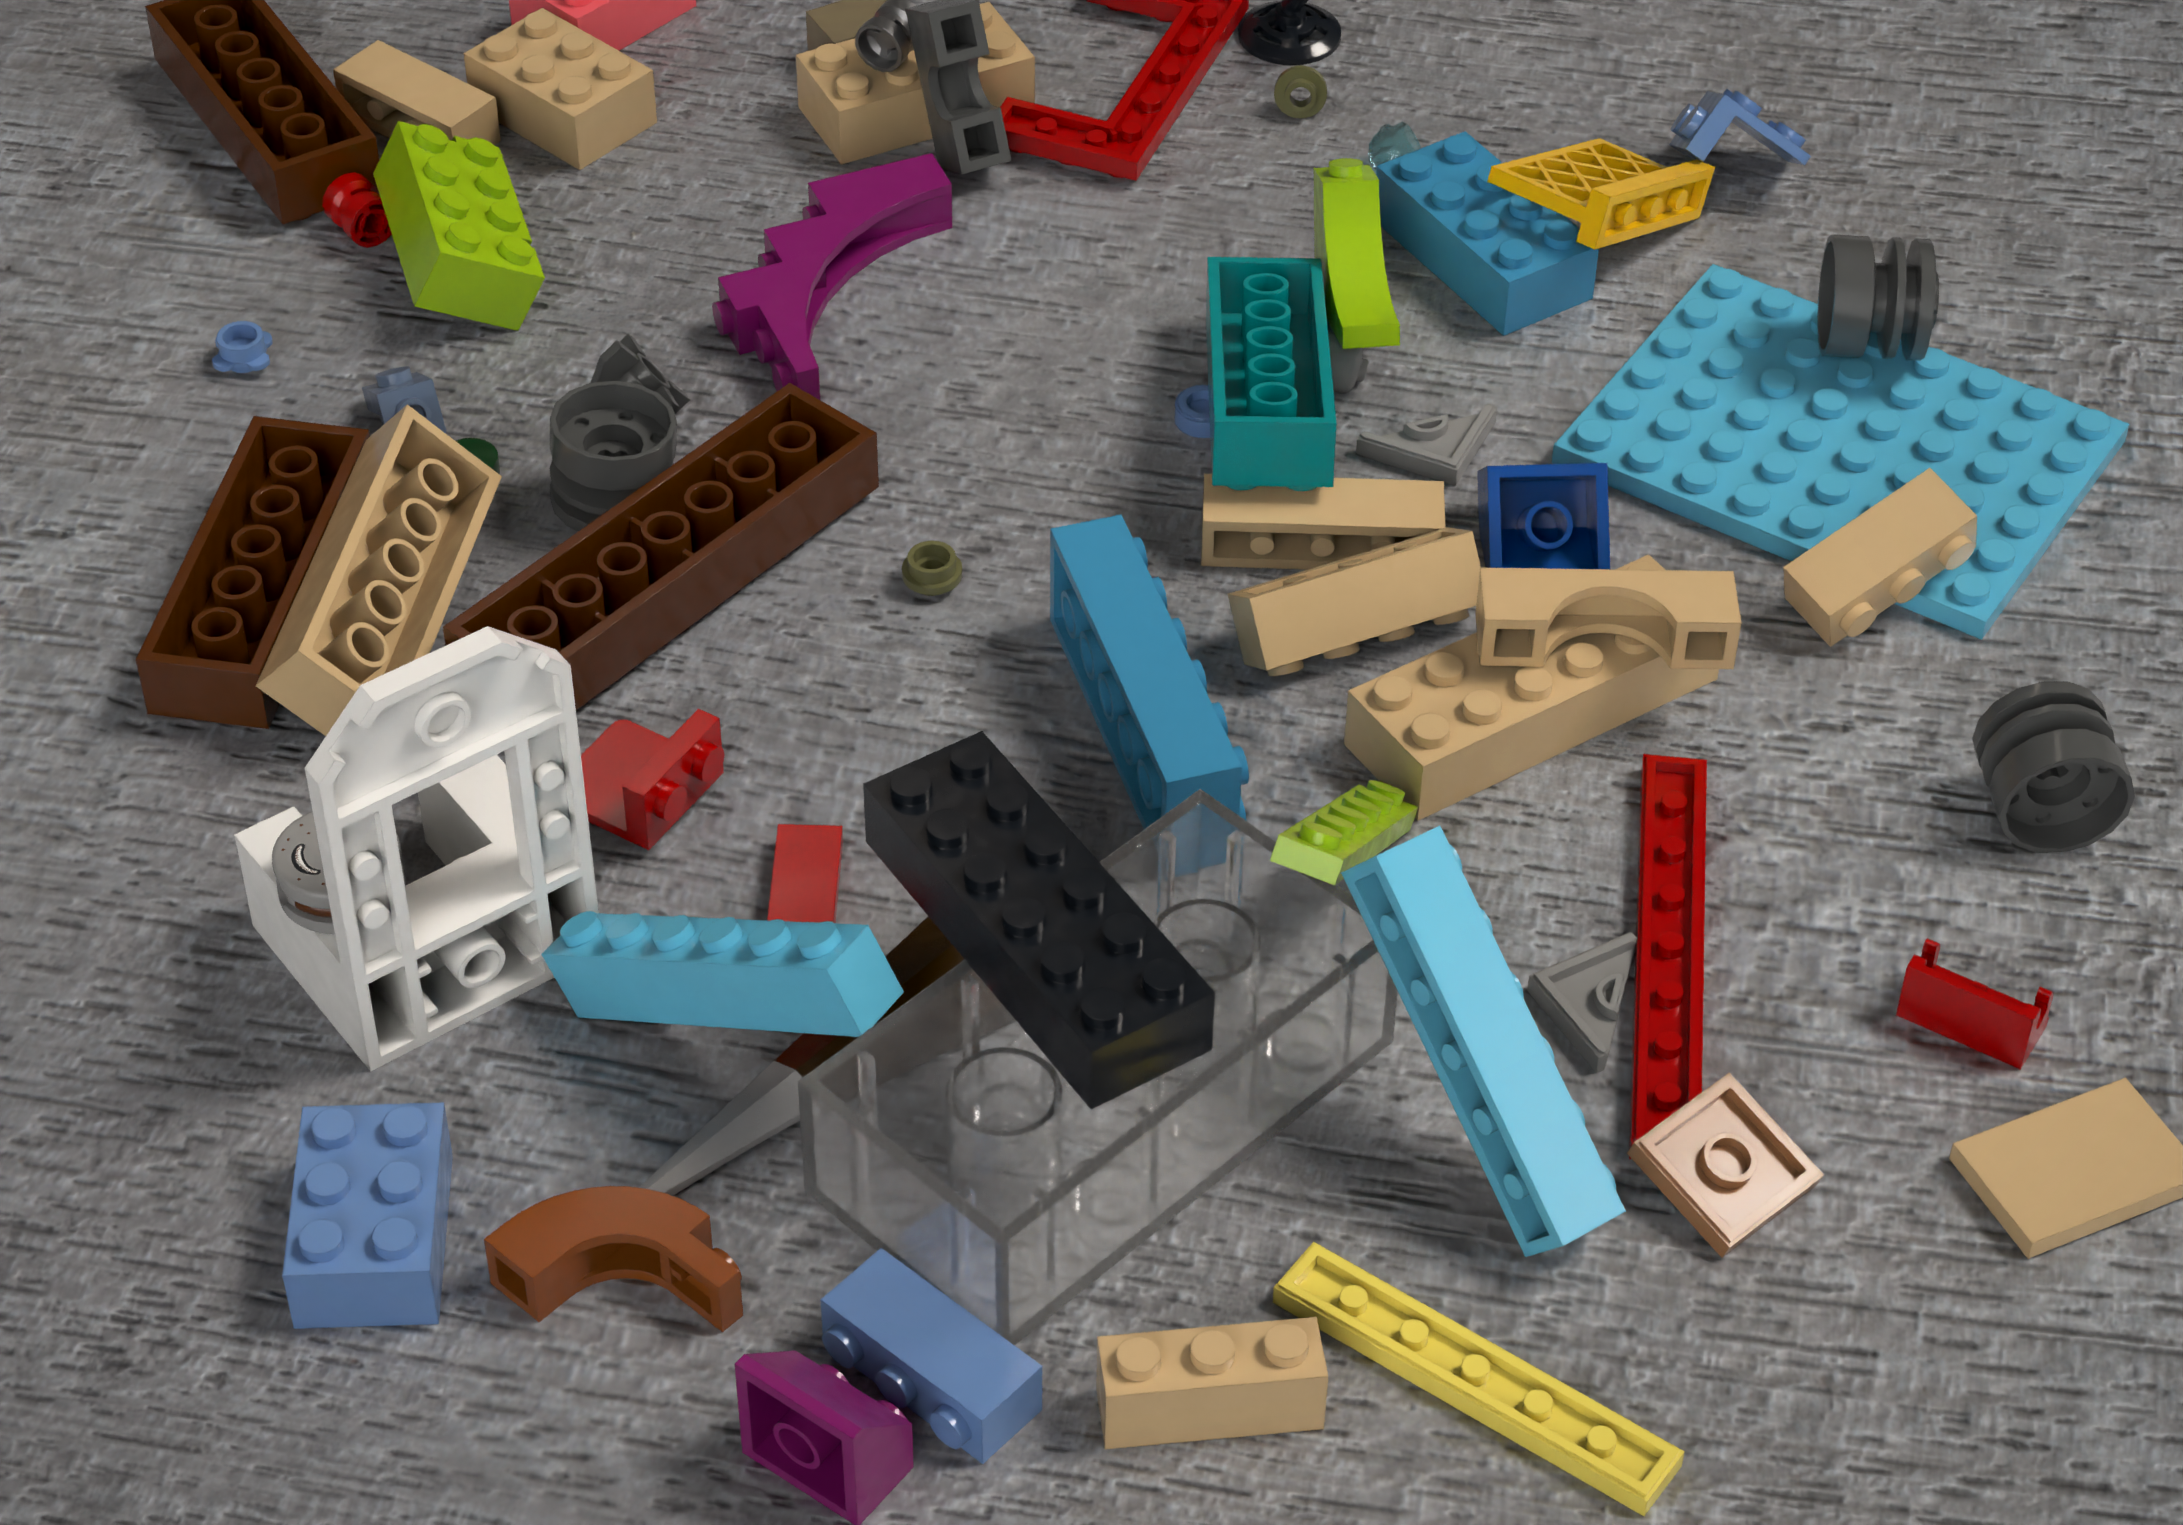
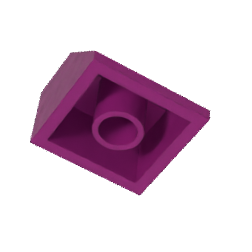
M796 1350L744 1354L734 1364L742 1453L852 1524L861 1525L914 1467L912 1423L892 1403L885 1400L876 1401L850 1385L844 1375L836 1368L828 1364L818 1365Z

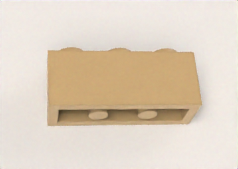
M375 41L333 69L337 90L368 128L388 138L391 137L397 122L401 121L416 126L421 124L435 126L442 130L449 140H452L455 135L466 139L473 137L482 138L493 145L501 141L496 97L384 42Z
M1928 468L1783 567L1785 599L1830 647L1846 636L1855 637L1867 630L1876 619V616L1894 603L1902 604L1914 598L1929 579L1944 569L1953 570L1966 562L1976 548L1977 515L1931 468Z
M1317 1317L1097 1336L1096 1392L1105 1449L1324 1429L1328 1371Z

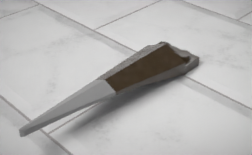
M928 916L885 956L904 993L864 1037L803 1033L639 1188L655 1190L674 1196L725 1163L821 1108L935 1050L1012 1015Z

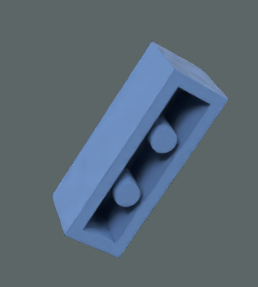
M880 1248L820 1299L822 1341L830 1356L843 1367H855L876 1383L882 1395L890 1403L899 1408L908 1407L930 1424L936 1436L944 1444L953 1449L962 1448L980 1463L984 1464L1042 1411V1365L884 1249Z

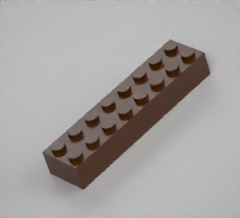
M788 383L443 626L445 646L489 626L556 649L571 665L575 708L577 710L879 487L877 433L797 386Z

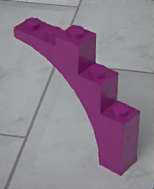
M932 153L809 182V206H805L802 209L803 220L764 229L765 253L758 255L759 267L718 277L720 301L713 302L712 304L714 321L721 336L729 335L739 355L755 351L760 363H769L772 368V377L776 391L791 383L820 400L819 367L810 344L814 327L828 302L851 277L879 257L916 239L953 228L952 183Z

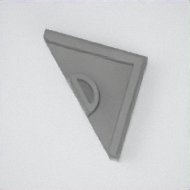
M1486 404L1479 414L1449 421L1446 414L1406 423L1403 425V431L1382 436L1364 431L1357 438L1356 455L1456 486L1495 425L1497 407Z
M1632 932L1529 975L1528 993L1596 1073L1605 1070L1635 954L1637 937Z

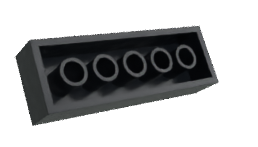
M983 731L863 783L866 843L1091 1110L1212 1050L1215 991Z

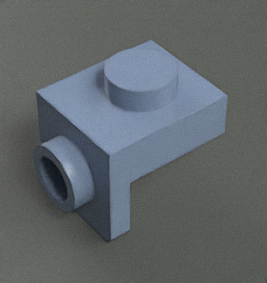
M405 366L380 372L375 375L376 384L362 387L367 409L380 416L382 425L408 404L446 433L432 378L418 372L411 373L410 367Z

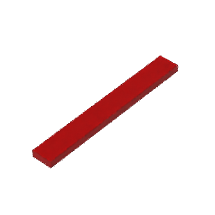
M1643 754L1629 1149L1636 1140L1702 1093L1707 760L1650 754Z

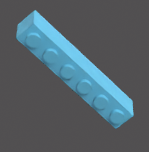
M1441 826L1433 828L1341 872L1524 1256L1528 1257L1562 1247L1626 1212L1616 1192L1615 1179L1608 1167L1603 1164L1585 1127V1118L1582 1110L1571 1098L1554 1063L1552 1048L1548 1041L1540 1034L1525 1003L1522 986L1518 978L1510 971L1493 936L1490 919L1479 907L1462 872L1460 857L1453 846L1448 843Z
M587 911L569 919L561 927V935L541 954L578 1018L864 1037L904 993L869 925L839 924L831 921L820 923L792 922L781 919L770 921L745 920L733 917L698 918L685 915L651 916L639 913L604 914Z

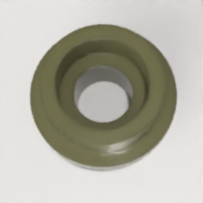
M1309 66L1290 67L1282 72L1276 80L1274 87L1275 102L1279 109L1290 117L1299 119L1311 117L1317 114L1326 102V81L1317 70ZM1298 87H1303L1310 92V96L1306 100L1299 101L1291 96V92Z
M932 540L920 542L909 550L908 556L902 564V579L905 585L914 592L928 596L944 594L953 590L962 579V563L956 556L954 549L948 544Z

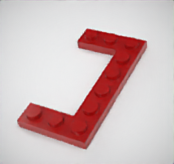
M1086 0L1087 2L1104 5L1115 11L1125 10L1154 17L1161 22H1172V24L1107 121L1006 97L1000 108L1009 150L1055 160L1064 165H1075L1107 173L1116 178H1127L1137 181L1249 9V0Z

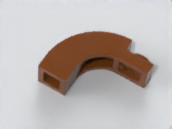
M602 1186L570 1191L548 1198L521 1211L484 1239L491 1284L538 1322H541L577 1292L593 1284L612 1279H639L657 1284L673 1293L721 1332H724L743 1316L741 1272L735 1261L725 1251L713 1248L710 1215L678 1197L663 1192L630 1186Z

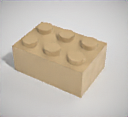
M544 8L528 14L522 20L496 35L490 36L484 42L464 53L467 83L496 97L499 123L578 170L583 169L657 123L653 70Z

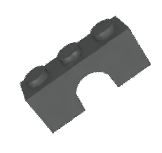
M935 0L905 8L937 162L941 168L963 175L1011 161L1001 108L993 106L988 101L982 89L978 73V58L990 54L979 0Z

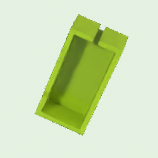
M398 121L373 175L414 307L519 331L545 276L535 248L531 246L532 239L500 147L477 137L466 139L454 135L453 139L449 140L447 135L435 126L428 124L416 126Z

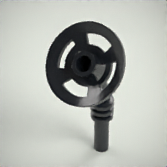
M1308 0L1273 1L1254 7L1243 16L1238 25V39L1247 52L1263 61L1280 65H1304L1320 61L1331 55L1338 48L1341 41V26L1330 12L1317 5L1307 3ZM1270 10L1265 16L1257 17L1261 13ZM1315 30L1325 34L1323 38L1312 44L1300 46V42L1312 35ZM1260 31L1267 39L1281 45H1275L1261 39L1256 35V32Z

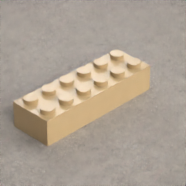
M408 404L366 439L257 681L256 687L326 736L360 685L429 654L502 476Z
M1649 554L1617 568L1620 570H1665ZM1476 632L1348 690L1344 745L1380 782L1392 785L1405 792L1403 801L1418 806L1415 819L1419 821L1717 680L1719 669H1670L1664 659L1648 645L1636 639L1612 633H1591L1571 638L1552 651L1543 667L1480 666Z

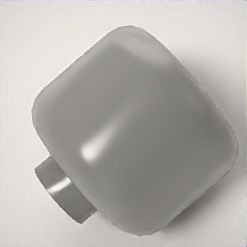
M1328 332L1334 392L1348 393L1352 390L1356 381L1362 382L1368 368V360L1362 358L1363 348L1342 349L1335 334Z

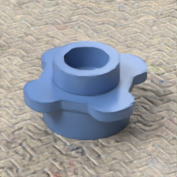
M237 321L225 325L218 331L215 343L219 350L218 354L212 358L213 367L221 372L232 370L237 373H248L262 370L270 364V358L266 352L267 348L273 344L272 336L270 333L262 331L261 327L249 321Z

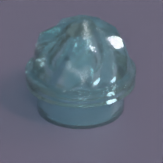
M1404 121L1394 126L1385 124L1380 127V130L1369 143V163L1376 170V166L1421 149L1420 143L1411 128Z

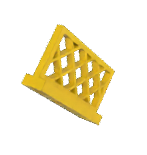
M1601 138L1493 165L1491 166L1487 182L1580 222L1581 225L1576 242L1596 250L1700 218L1715 167L1697 159L1666 167Z

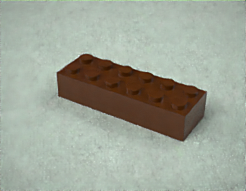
M163 0L145 6L155 60L282 225L292 221L304 220L313 214L324 211L322 203L327 187L343 174L352 172L362 174L377 188L373 175L379 162L376 136L265 0Z
M253 416L136 657L147 714L263 729L270 728L280 703L257 688L256 684L366 439L370 437L369 429Z

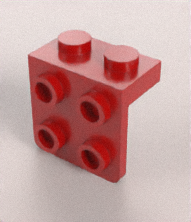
M698 708L670 738H666L629 720H618L611 724L581 754L588 822L644 849L650 850L724 773L723 762L725 754L721 742L720 718Z

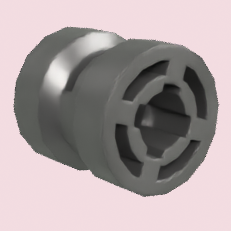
M888 0L876 11L874 17L866 21L858 29L855 36V47L859 56L866 64L881 72H892L906 60L909 52L913 51L914 48L905 8L916 6L909 0Z

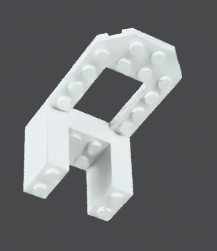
M487 626L359 686L305 767L335 934L311 931L296 924L286 915L279 901L276 876L272 867V851L277 838L284 829L302 816L294 806L234 835L252 924L256 931L370 1072L555 978L541 954L561 935L560 929L569 919L587 911L599 913L571 665L556 649ZM504 751L506 764L497 754ZM418 793L425 842L446 866L405 885L392 805Z

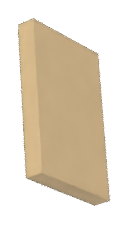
M2126 1077L1952 1144L1949 1156L1950 1161L2028 1259L2183 1198V1145Z

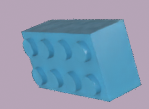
M1466 131L1376 166V176L1379 179L1381 227L1503 336L1593 299L1599 249L1594 250L1576 242L1580 228L1566 216L1487 182L1491 166L1501 164L1502 162Z

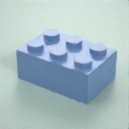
M444 1102L302 1107L282 1273L294 1329L439 1324L453 1160Z

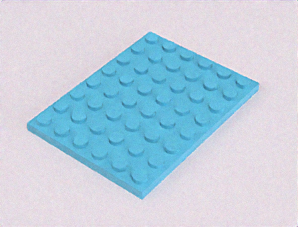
M1712 264L1553 446L1552 463L1554 464L1607 463L1608 486L1789 561H1793L1922 472L1931 468L1977 515L1976 548L1968 560L1961 566L1953 570L1944 569L1929 579L1914 598L1902 604L1898 602L1894 604L1982 640L2125 443L2129 423L2110 417L2102 411L2090 409L2053 395L2047 390L2035 388L2011 379L1993 369L1983 368L1959 359L1938 348L1928 347L1925 358L1921 361L1906 360L1902 352L1900 339L1896 356L1893 359H1882L1875 332L1870 333L1864 355L1860 358L1822 356L1818 343V304L1793 295L1787 290L1775 288L1741 275L1735 270Z

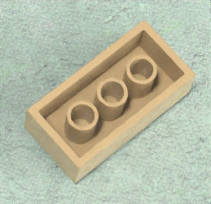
M990 2L980 4L990 53L978 58V73L985 96L996 107H1000L1006 97L1035 103V56ZM855 38L836 44H824L817 49L796 54L798 107L841 165L933 139L914 50L909 52L906 60L892 72H881L866 64L859 56L855 47Z

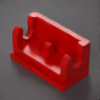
M1927 938L1924 942L1921 957L1914 954L1907 965L1896 1016L2021 1070L2047 1027L2048 1014L2054 993L2039 987L2034 1005L2027 1004L1989 988L1982 983L1936 965L1940 943Z

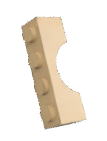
M1480 568L1475 612L1480 666L1543 667L1552 651L1571 638L1591 633H1612L1627 636L1648 645L1664 659L1670 669H1734L1742 624L1734 571Z

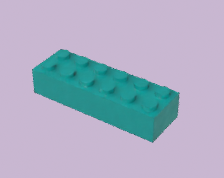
M1207 257L1206 342L1212 486H1227L1234 490H1250L1257 486H1282L1295 491H1310L1317 487H1333L1337 422L1321 258Z

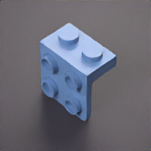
M1726 89L1723 94L1707 91L1696 107L1688 104L1671 127V131L1676 136L1669 145L1684 156L1700 161L1705 160L1731 122L1788 162L1805 166L1811 158L1807 152L1801 149L1806 141L1801 135L1781 122L1778 124L1771 120L1767 124L1757 117L1762 108L1736 90L1733 93Z

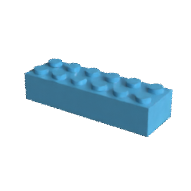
M1122 514L1051 528L1050 621L1163 874L1237 858L1239 830L1245 829L1247 824L1245 807L1241 798V785L1247 784L1249 781L1246 756L1240 746L1232 747L1228 738V726L1224 710L1219 702L1211 703L1207 694V681L1203 666L1198 659L1191 661L1188 655L1183 624L1179 618L1171 619L1167 611V597L1164 585L1159 577L1152 578L1148 571L1147 554L1142 539L1140 537H1132Z

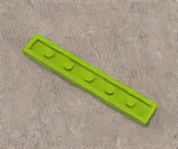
M1369 780L1367 787L1358 784L1280 833L1270 861L1335 886L1344 879L1341 872L1376 856L1409 832L1418 806L1403 801L1405 792L1392 785L1375 780Z

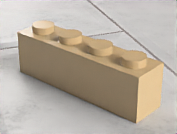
M1204 473L1201 566L1308 570L1446 528L1444 481L1334 478L1333 487H1317L1310 491H1295L1282 486H1257L1250 490H1234L1227 486H1212V474Z
M1449 527L1229 593L1228 599L1244 665L1266 670L1268 676L1286 675L1303 669V659L1323 653L1324 659L1345 657L1360 650L1358 642L1378 636L1380 642L1395 641L1413 635L1415 633L1413 625L1433 619L1435 625H1443L1468 618V608L1476 606L1481 568L1473 531Z

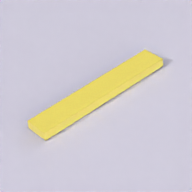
M1314 1241L1273 1288V1303L1298 1318L1317 1317L1319 1330L1642 1516L1647 1514L1682 1467L1685 1451Z

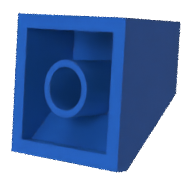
M1607 463L1486 466L1477 471L1479 534L1485 568L1610 569Z

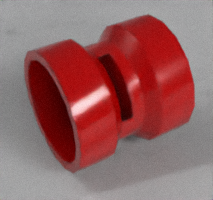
M355 172L343 174L327 187L322 203L325 214L336 225L343 228L345 234L358 246L366 248L378 246L392 235L377 188L362 174Z

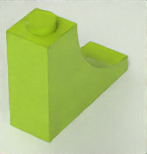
M1335 159L1329 162V167L1313 168L1314 258H1321L1327 322L1342 349L1400 345V323L1392 304L1385 269L1380 219L1379 179L1370 165H1363V161L1359 159Z

